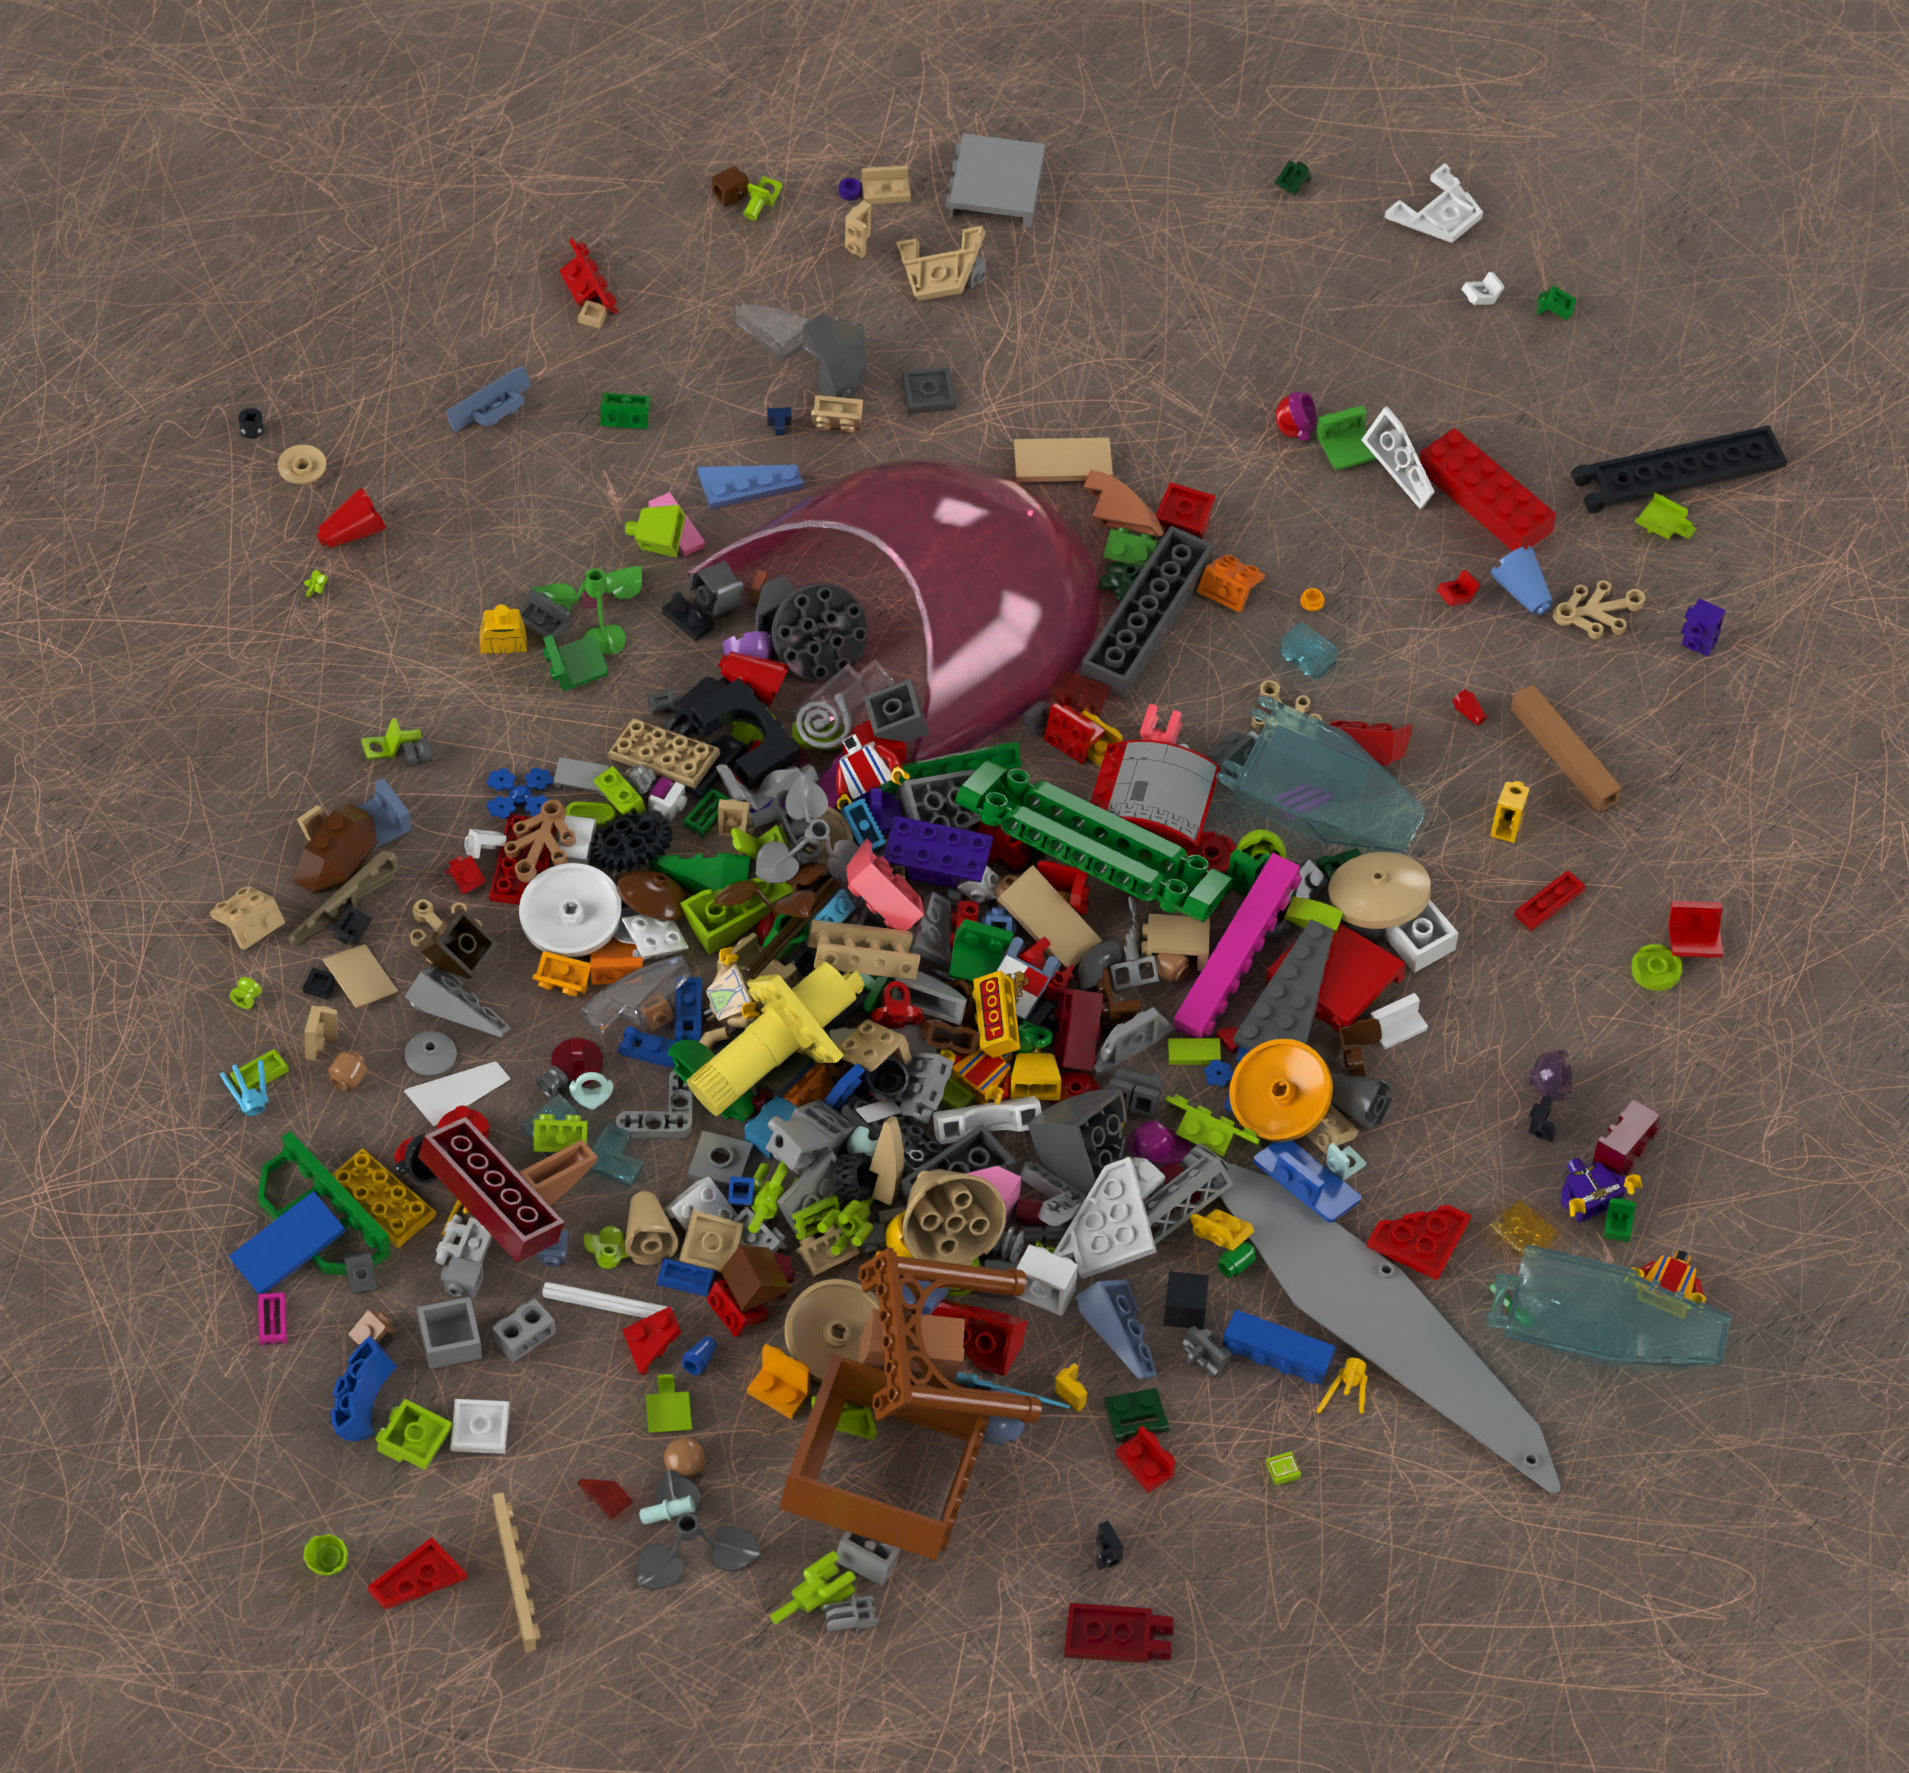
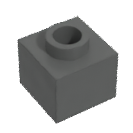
M884 1223L872 1224L873 1231L858 1246L860 1251L859 1257L874 1258L878 1251L883 1252L886 1250Z

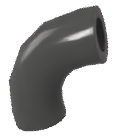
M1116 939L1107 940L1093 946L1082 957L1077 971L1079 990L1098 993L1097 980L1101 979L1102 970L1110 967V965L1121 963V951Z

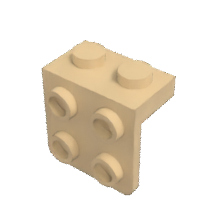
M815 395L814 410H811L812 424L817 425L816 428L821 430H830L831 427L840 428L843 432H855V429L860 430L863 400Z
M734 799L719 800V836L733 838L731 830L737 828L754 837L749 802H740ZM738 851V855L749 856Z
M253 887L239 889L236 895L227 901L218 903L215 909L210 912L213 919L230 927L239 948L246 950L285 923L274 898Z
M868 1019L838 1046V1049L844 1055L841 1059L854 1065L858 1063L867 1071H874L889 1056L900 1060L904 1065L912 1059L905 1036Z

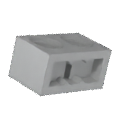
M533 1299L529 1303L521 1304L513 1314L507 1318H501L495 1323L492 1328L493 1342L514 1363L555 1334V1320L536 1299ZM530 1320H537L538 1322H536V1323H529L528 1321H530ZM516 1335V1337L514 1338H508L506 1336Z

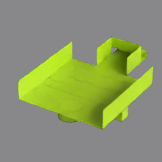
M1657 493L1654 494V498L1639 518L1636 517L1635 523L1647 528L1648 533L1654 532L1668 540L1674 532L1690 539L1697 529L1693 527L1692 522L1685 519L1688 509Z
M674 1374L657 1375L659 1394L645 1395L648 1433L691 1430L689 1388L688 1392H675Z

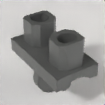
M1193 1326L1189 1328L1188 1335L1181 1344V1347L1188 1354L1185 1362L1189 1367L1198 1364L1215 1378L1219 1376L1223 1366L1228 1362L1231 1351L1226 1346L1217 1348L1212 1343L1214 1340L1213 1334L1207 1328L1198 1330Z

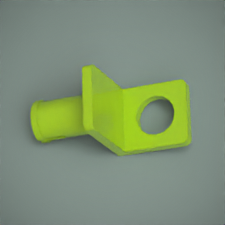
M765 176L761 177L757 186L749 183L747 187L751 200L743 215L750 220L756 221L764 204L773 207L783 187L782 183ZM770 184L774 186L775 190L770 194L768 190L763 189V186Z
M392 718L385 737L362 738L361 743L367 759L395 758L400 745L408 741L411 743L417 742L418 739H421V732L419 729L400 730L397 719ZM373 743L378 744L383 748V751L379 753L374 752L370 749L369 745Z

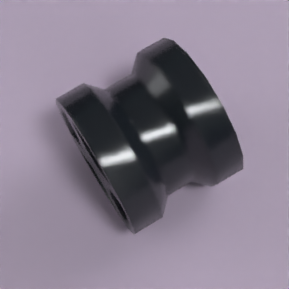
M247 408L241 411L238 417L241 435L248 439H254L262 435L264 425L261 412L255 408Z

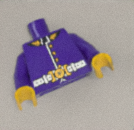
M1574 1158L1567 1164V1168L1571 1173L1566 1176L1565 1184L1561 1188V1206L1570 1212L1571 1217L1575 1216L1578 1223L1607 1212L1610 1198H1624L1625 1190L1632 1195L1635 1193L1634 1188H1643L1641 1178L1637 1174L1627 1177L1621 1176L1598 1162L1585 1167L1580 1158Z

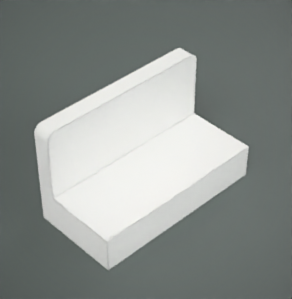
M1415 993L1371 1012L1370 1018L1379 1020L1381 1024L1382 1039L1379 1043L1384 1049L1390 1048L1427 1030L1428 1025L1418 1012L1420 1000Z

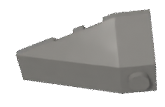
M435 965L420 972L404 996L410 1001V1005L417 1010H423L424 1012L499 1037L504 1036L511 1030V1027L492 1009L479 1005V997L477 995L465 992L461 988L463 985L462 981L452 973L438 969Z

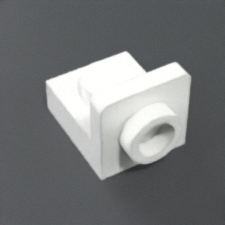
M469 829V836L465 838L464 843L466 854L471 855L472 858L479 859L481 847L496 849V845L505 846L507 836L498 831Z

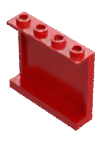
M1339 923L1334 933L1328 961L1326 962L1324 979L1320 987L1314 1018L1323 1020L1338 1032L1339 1027L1350 1026L1392 981L1399 984L1404 979L1405 962ZM1296 941L1267 969V985Z

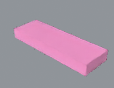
M670 492L648 501L649 507L678 505ZM687 516L679 545V550L684 557L705 548L704 539Z

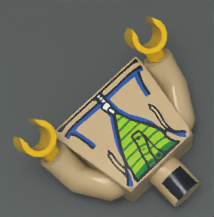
M733 947L723 948L719 951V959L722 962L721 967L712 985L707 988L706 992L711 1004L702 1009V1015L708 1022L717 1018L719 1022L728 1024L731 1027L747 1028L755 1018H758L763 1013L761 1009L764 1005L761 1001L756 1002L749 994L748 990L750 987L746 983L750 979L744 974L746 968L735 964L739 957L737 954L732 955Z

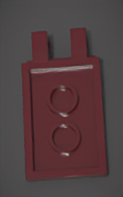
M1069 1603L1064 1650L1065 1658L1148 1663V1661H1152V1658L1156 1660H1171V1641L1154 1640L1155 1633L1158 1635H1173L1174 1617L1152 1615V1608Z

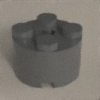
M726 561L697 571L689 579L690 591L694 590L696 594L693 601L697 609L708 618L711 616L712 618L718 617L740 606L741 592L744 591V586L739 578H735Z

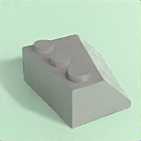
M975 770L904 781L896 789L902 816L962 830L981 821V815L955 803L959 789Z

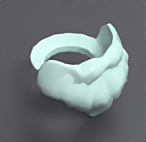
M588 1072L580 1075L576 1081L573 1080L570 1083L569 1089L571 1095L581 1106L595 1110L596 1107L601 1106L612 1094L614 1085L611 1080H606L603 1075ZM587 1080H596L602 1085V1087L595 1089L583 1088L581 1086Z

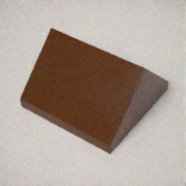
M740 1245L721 1269V1273L742 1313L791 1290L769 1247Z

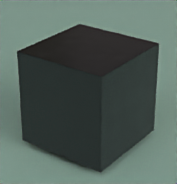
M1169 1271L1163 1326L1180 1328L1195 1326L1200 1330L1204 1328L1209 1275Z

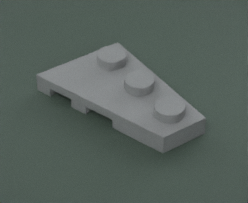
M931 892L925 896L923 902L924 915L918 920L910 951L920 954V956L948 969L950 968L953 947H950V934L952 932L951 901Z

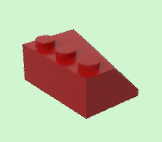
M1333 720L1321 725L1320 744L1361 763H1366V760H1375L1376 765L1388 766L1390 762L1405 756L1412 724H1404L1402 727L1392 728L1390 723H1374L1372 726H1368L1367 722Z

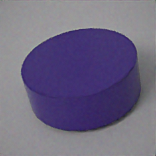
M854 178L843 179L839 183V196L848 201L858 199L862 193L861 183Z

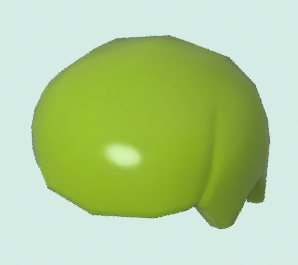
M335 1535L313 1536L304 1548V1560L308 1568L314 1573L321 1576H331L345 1568L348 1563L349 1551L344 1541Z

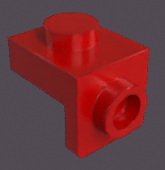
M1462 570L1457 580L1440 583L1436 591L1442 596L1444 602L1452 607L1470 603L1478 591L1480 583L1468 570Z
M462 855L448 862L450 867L444 870L446 875L451 874L462 895L486 882L471 855L463 859Z

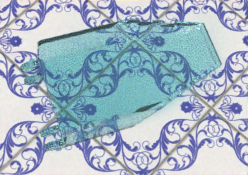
M1259 695L1256 701L1273 711L1269 716L1259 709L1252 708L1250 715L1266 724L1243 767L1227 759L1223 762V766L1228 770L1239 774L1236 780L1225 773L1218 772L1216 776L1218 781L1233 790L1235 803L1325 845H1348L1351 848L1365 847L1377 851L1405 854L1427 809L1345 731L1280 703L1271 697Z

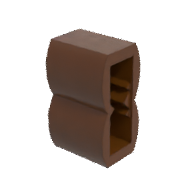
M925 1018L922 1021L919 1038L936 1048L950 1047L959 1053L970 1054L976 1051L979 1034L964 1024H947L937 1018Z

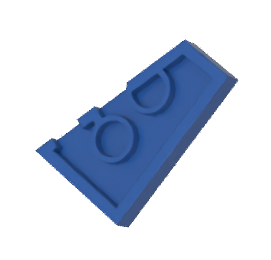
M857 1063L838 1081L824 1102L832 1108L834 1106L837 1109L842 1107L861 1084L865 1070Z

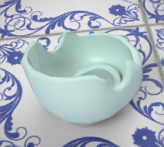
M859 1126L848 1138L846 1149L848 1154L867 1153L866 1155H869L871 1157L870 1161H872L878 1140L871 1141L868 1139L869 1129Z

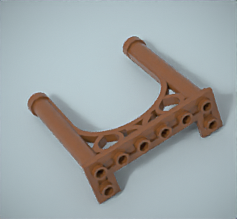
M887 1248L860 1266L859 1278L862 1283V1292L867 1293L877 1287L876 1294L879 1299L880 1309L879 1321L882 1328V1348L884 1349L885 1357L884 1371L887 1376V1386L873 1395V1409L875 1410L876 1421H882L891 1415H909L914 1413L915 1409H933L1012 1418L1031 1424L1039 1420L1041 1402L1036 1396L962 1388L948 1381L940 1374L930 1360L921 1333L923 1306L928 1296L935 1289L948 1287L1020 1296L1025 1291L1027 1283L1026 1274L1023 1270L1013 1268L1000 1270L897 1256V1252H893V1248ZM918 1281L931 1282V1284L922 1289ZM902 1285L907 1286L911 1290L915 1298L913 1304L907 1303L903 1298ZM903 1312H904V1313H909V1312H911L908 1316L905 1317V1323H904ZM906 1344L908 1345L909 1350H913L908 1354ZM910 1360L917 1362L923 1370L920 1379H917L911 1373ZM930 1380L938 1388L927 1387L925 1383Z

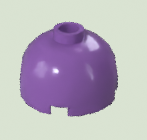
M765 631L743 633V638L736 640V637L732 636L722 643L724 653L729 655L730 651L770 660L773 654L771 635H768V632Z

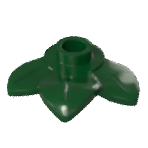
M1123 562L1111 563L1105 567L1107 573L1100 578L1098 589H1115L1117 601H1121L1143 567L1135 563L1128 565Z

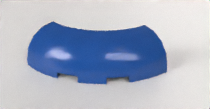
M371 1336L367 1337L348 1359L347 1362L350 1365L344 1376L338 1377L332 1394L335 1398L334 1409L331 1410L333 1428L336 1434L346 1441L357 1442L365 1440L376 1433L372 1424L374 1401L385 1380L397 1368V1365L387 1352Z

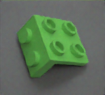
M1363 405L1319 417L1316 436L1335 470H1341L1377 459L1362 441V438L1367 433L1364 428L1367 412Z

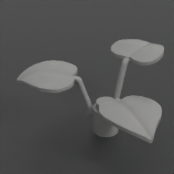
M803 774L790 787L785 805L791 818L795 820L805 818L806 822L810 824L805 830L806 838L790 852L785 844L777 841L768 842L759 850L755 874L765 882L783 883L793 878L799 869V863L792 856L808 842L811 844L825 842L827 853L831 855L827 860V869L835 879L841 875L847 877L846 866L859 849V846L851 841L839 840L835 843L833 851L831 850L830 837L828 836L830 831L829 825L824 820L818 819L827 810V796L808 774Z

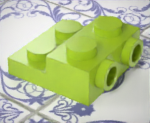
M404 1399L400 1407L396 1405L389 1416L390 1423L387 1428L382 1427L375 1440L378 1442L377 1451L400 1463L404 1459L426 1470L450 1432L453 1423Z

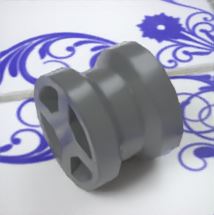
M551 1065L545 1075H540L536 1079V1084L544 1095L553 1099L558 1095L559 1089H564L569 1085V1081L562 1070Z

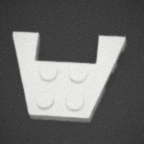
M1444 163L1431 174L1430 181L1444 190L1441 195L1419 213L1399 200L1386 211L1385 218L1453 243L1482 219L1483 211L1470 194L1464 192L1460 186V181L1457 177L1452 176L1450 168Z

